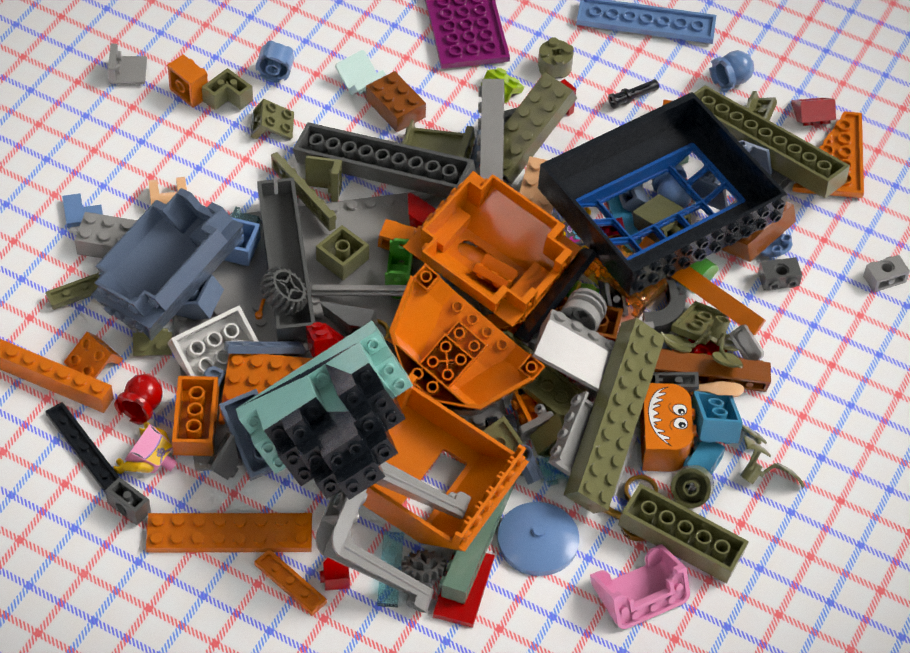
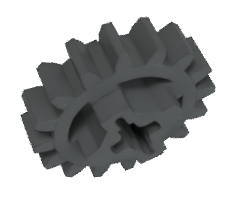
M428 549L424 551L417 550L415 554L410 552L409 556H404V560L401 561L402 572L419 580L421 583H431L432 579L438 581L439 576L442 577L444 572H446V559L442 558L441 553L436 555V551L430 553Z

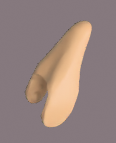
M716 381L699 384V390L695 391L708 392L718 396L739 397L744 392V387L738 383Z

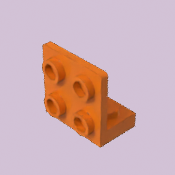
M86 332L64 360V363L69 368L97 378L107 363L113 362L119 365L123 358L99 336Z

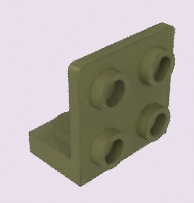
M263 98L253 110L251 137L257 140L266 131H270L291 140L293 138L294 112Z
M306 156L305 181L307 185L327 188L328 193L331 194L332 202H338L342 190V160Z

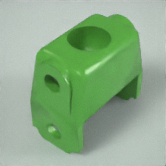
M394 238L390 240L385 285H407L410 276H412L414 255L403 248V246H400V244L405 245L409 239ZM390 296L395 299L402 298V296Z

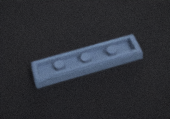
M224 342V349L227 354H305V347L301 342Z

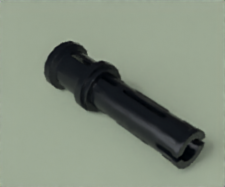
M653 79L634 88H624L616 94L611 93L608 95L609 104L613 109L618 108L619 105L624 103L629 104L634 98L658 90L659 83L656 79Z

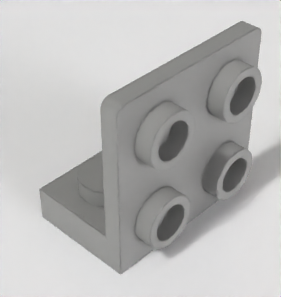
M111 43L108 62L109 84L144 85L147 56H122V51H118V44Z

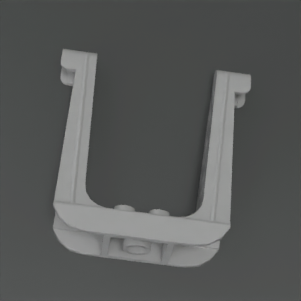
M387 462L381 464L385 477L375 484L455 518H464L471 497L466 493L458 492L456 494L450 492L446 495ZM367 489L350 500L342 490L331 496L315 538L320 554L407 594V606L426 613L435 591L362 549L351 538L352 525L359 519L360 514L358 510L360 505L364 504L367 499Z

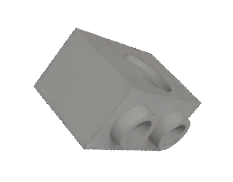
M900 255L889 256L883 260L867 264L863 277L873 293L906 283L910 270Z

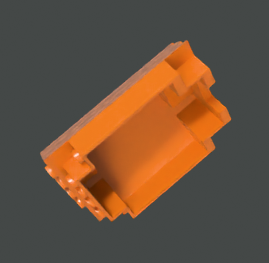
M474 171L457 188L452 189L447 199L440 202L436 211L428 215L424 224L416 228L413 237L403 246L411 254L512 327L517 322L521 323L526 320V317L530 315L582 247L564 235L566 225L493 174L488 179H484ZM464 241H470L487 254L518 270L519 273L511 288L502 285L499 289L492 285L493 281L488 278L485 281L477 277V272L473 271L475 264L460 254L458 251L459 244Z

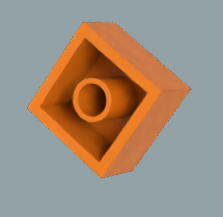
M184 54L167 64L170 90L192 108L203 102L202 86L208 82L206 70L200 68L191 58L189 59Z

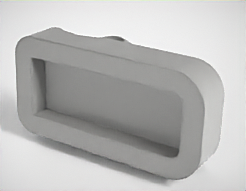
M740 325L730 333L731 340L744 359L760 360L764 357L763 349L747 325Z
M537 404L534 408L538 416L537 418L517 429L523 441L531 440L530 435L554 415L552 411L547 412L543 404Z

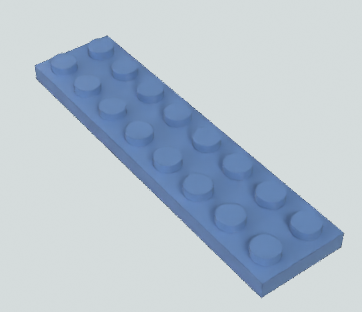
M580 0L576 25L713 44L717 15L614 0Z

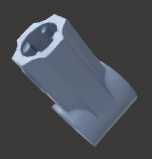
M522 445L526 448V460L529 461L522 474L527 484L530 485L544 476L533 456L531 447Z

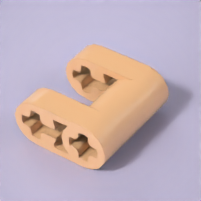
M176 177L177 192L159 193L158 180H148L151 205L155 200L167 204L181 188L187 190L185 177Z

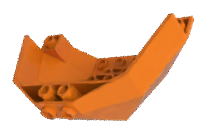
M426 263L413 277L410 276L389 332L399 363L408 376L412 373L418 377L415 387L419 388L422 392L442 404L481 411L533 382L546 367L470 305Z

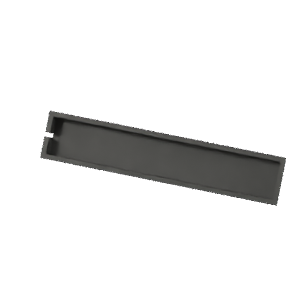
M294 178L277 179L278 194L274 193V180L257 181L267 268L269 270L276 266H283L286 270L290 269L292 273L296 272V276L301 278V282L305 283V288L308 289V303L297 314L285 316L282 312L278 313L276 309H273L277 341L307 340L306 326L315 323L295 181Z

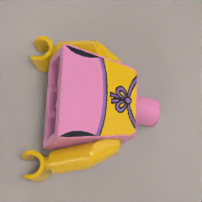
M145 422V429L139 428L141 437L126 457V462L124 463L121 458L116 460L117 465H119L118 467L113 466L116 473L122 474L125 471L155 473L160 465L171 472L177 461L168 456L172 450V444L166 431L152 426L149 422Z

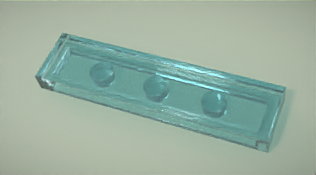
M384 531L381 560L401 571L404 533ZM379 582L377 606L398 608L399 591Z

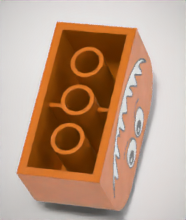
M650 383L639 416L642 471H677L684 467L683 464L689 456L690 449L694 447V437H696V425H693L695 408H692L690 394L683 387L676 384Z

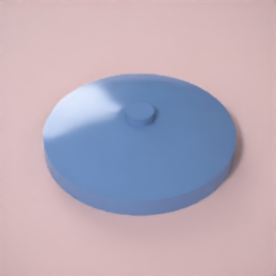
M545 502L524 503L510 510L502 519L498 529V548L504 560L519 572L533 576L552 575L565 569L574 560L579 546V531L572 517L558 506Z

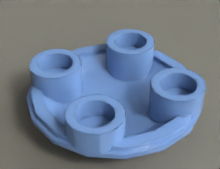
M781 234L760 254L765 257H779L786 254L793 246L792 236L790 234Z

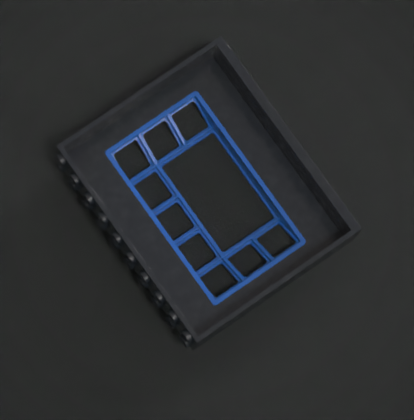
M693 92L541 163L538 180L539 191L585 245L598 254L596 258L629 296L641 292L650 285L657 284L665 277H671L675 272L686 269L691 264L702 261L713 253H718L722 248L728 245L731 246L736 241L747 238L758 230H763L773 222L780 221L788 195ZM694 153L704 166L685 181L676 171L675 167L689 154ZM707 171H710L721 184L702 199L691 185ZM666 172H669L696 202L633 235H629L603 205V203ZM727 189L738 202L714 213L707 204L723 190ZM583 207H596L605 218L592 219ZM698 209H702L708 216L692 225L684 218V216ZM677 220L684 229L666 237L660 228ZM599 226H613L622 237L609 239ZM650 233H654L660 241L643 250L635 242ZM615 245H629L635 251V254L626 258Z

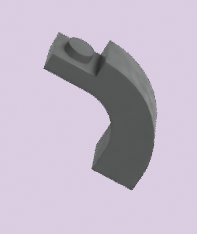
M668 280L666 295L668 306L659 311L643 312L642 321H653L654 330L659 333L661 331L664 334L670 333L672 324L684 313L686 294L680 295V287L676 286L675 280Z

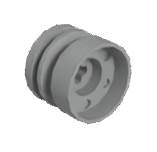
M579 288L571 293L560 312L565 314L566 317L580 322L584 327L597 331L606 315L607 306L603 297L596 291L588 288Z

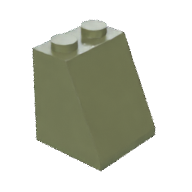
M658 194L633 211L634 226L638 231H641L684 208ZM690 213V214L684 216V218H685V219L688 221V223L691 225V213ZM677 220L660 228L666 237L684 229ZM654 233L646 235L655 243L660 241Z

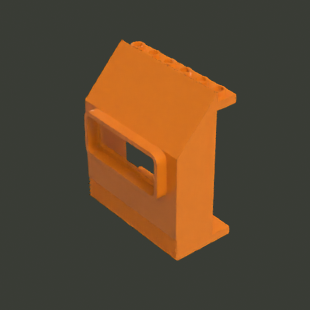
M410 373L409 378L413 386L396 397L406 419L388 430L398 454L385 462L421 481L442 451H445L466 465L446 492V495L450 492L456 494L464 492L471 497L463 519L455 518L434 509L425 521L402 506L408 497L378 484H373L367 488V499L362 505L419 543L465 552L529 463L526 457L523 456L526 448L519 444L514 452L416 388L415 384L418 377Z

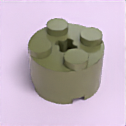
M552 37L549 41L544 42L539 48V72L542 75L546 72L555 79L556 77H561V79L567 77L572 71L573 46L556 37Z
M698 465L686 466L673 477L671 493L678 504L690 509L697 508L706 503L712 496L714 478L704 467ZM691 483L695 484L696 489L694 491L691 490Z

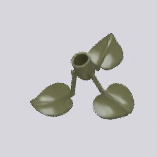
M717 315L713 324L708 325L704 333L694 343H691L682 336L664 334L662 331L660 333L665 336L664 342L670 348L679 352L690 353L692 348H695L711 331V336L713 337L710 342L720 346L719 352H713V359L727 367L743 368V364L737 356L723 350L738 351L729 336L730 334H726L730 320L724 316Z
M743 424L741 430L752 435L756 442L744 435L743 439L746 449H753L754 451L749 463L740 476L749 483L754 484L759 476L763 478L767 472L776 468L794 476L803 489L805 485L801 478L792 469L778 462L761 471L763 467L757 463L761 452L771 457V454L760 445L761 441L767 444V441L759 433Z

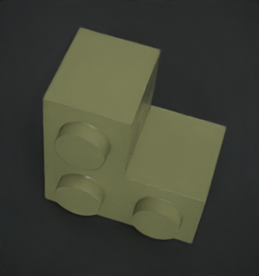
M227 68L202 86L203 102L217 110L229 101L242 110L253 101V86Z
M559 413L553 415L549 421L530 435L537 455L550 458V451L556 444L557 434L564 424V415Z

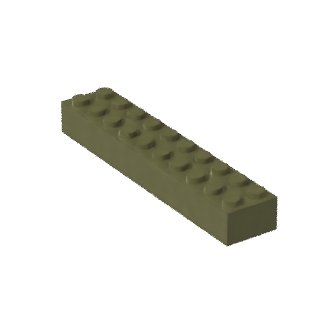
M706 85L694 92L738 141L744 140L769 149L773 170L823 198L828 197L846 183L850 165Z
M638 318L621 323L563 494L593 514L609 510L665 340V336Z

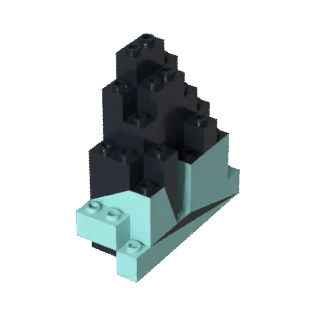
M370 321L236 408L240 422L250 433L254 447L275 474L287 468L300 486L314 478L315 484L326 499L342 490L350 500L383 479L385 474L381 464L398 454L388 430L406 419L396 396L412 387L413 384L408 374L387 346L381 332L374 322Z

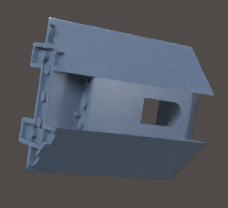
M183 188L167 204L155 200L95 266L100 271L98 274L100 277L95 282L98 288L91 296L104 306V310L109 315H114L131 330L135 327L139 332H144L152 341L243 240V224L233 220L226 210L218 204L211 202L208 207L203 206L191 192Z

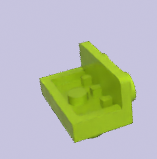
M502 68L487 70L483 78L504 79V103L509 102L512 94L522 93L525 87L519 83L518 79L509 76L506 70Z

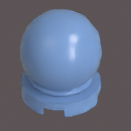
M739 50L731 51L723 57L711 60L712 67L709 68L713 83H718L721 87L720 90L723 92L733 89L735 85L746 83L752 77L755 70L754 61L751 56Z
M678 164L675 167L676 171L687 181L684 168ZM669 172L652 179L651 185L653 190L657 192V195L664 196L682 208H686L690 204L692 198Z

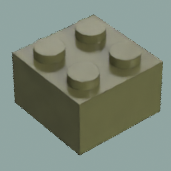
M341 225L316 245V260L339 278L345 280L369 260V244Z

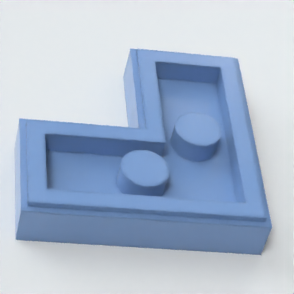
M81 193L62 196L67 228L80 226L85 212L103 215L101 204L83 207Z

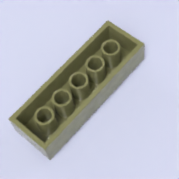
M546 72L504 125L503 178L511 184L526 167L529 157L535 155L577 100V96L572 89Z
M641 483L621 513L618 526L655 546L662 544L674 556L726 584L749 543L748 540Z

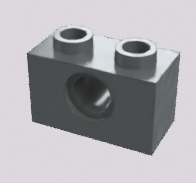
M797 257L760 262L758 275L763 291L800 286L802 272Z
M119 477L105 490L107 503L135 525H138L148 516V513H151L150 500Z

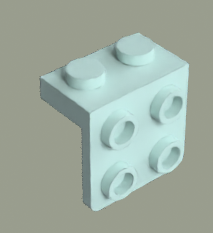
M360 50L335 64V68L351 96L357 92L359 95L366 92V85L386 76L384 70L376 72L364 50Z

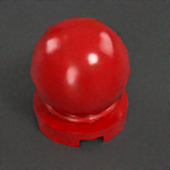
M148 374L135 375L127 382L124 392L118 395L114 402L115 409L120 415L124 413L131 418L130 422L144 425L145 422L151 419L153 410L161 403L163 397L162 385L155 377Z

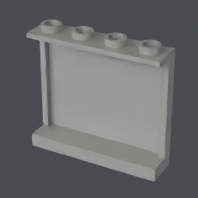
M587 391L576 394L572 398L571 407L564 417L562 429L557 434L556 444L550 451L551 456L548 462L567 476H570L594 406L587 399L589 394ZM637 426L635 428L613 497L615 496L620 480L624 473L625 467L627 465L632 449L636 442L637 436L639 434L640 429Z

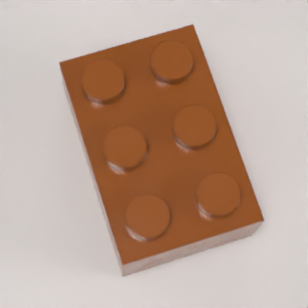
M396 71L366 85V101L396 132L409 127L411 120H414V123L426 118V102Z

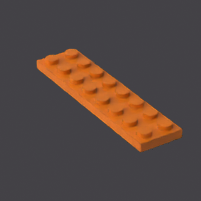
M148 513L146 553L266 552L268 549L272 552H312V513Z

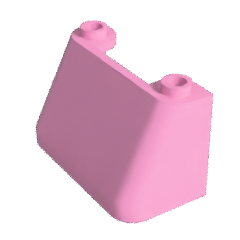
M662 544L653 547L647 552L645 566L617 578L611 579L610 574L605 570L590 574L593 588L613 621L621 629L630 628L683 605L690 597L686 566Z

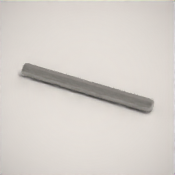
M312 285L311 295L403 296L407 285Z

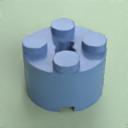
M272 40L267 41L260 49L255 65L256 71L258 70L260 77L269 82L278 83L279 80H287L294 63V50L290 46H285Z

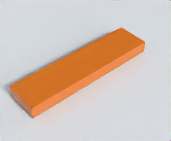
M270 549L254 561V565L312 616L327 604V599Z

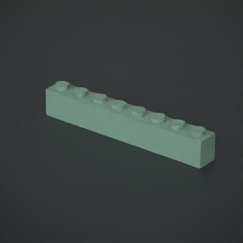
M516 481L466 551H453L455 556L447 564V575H443L440 580L439 587L442 588L441 597L465 604Z

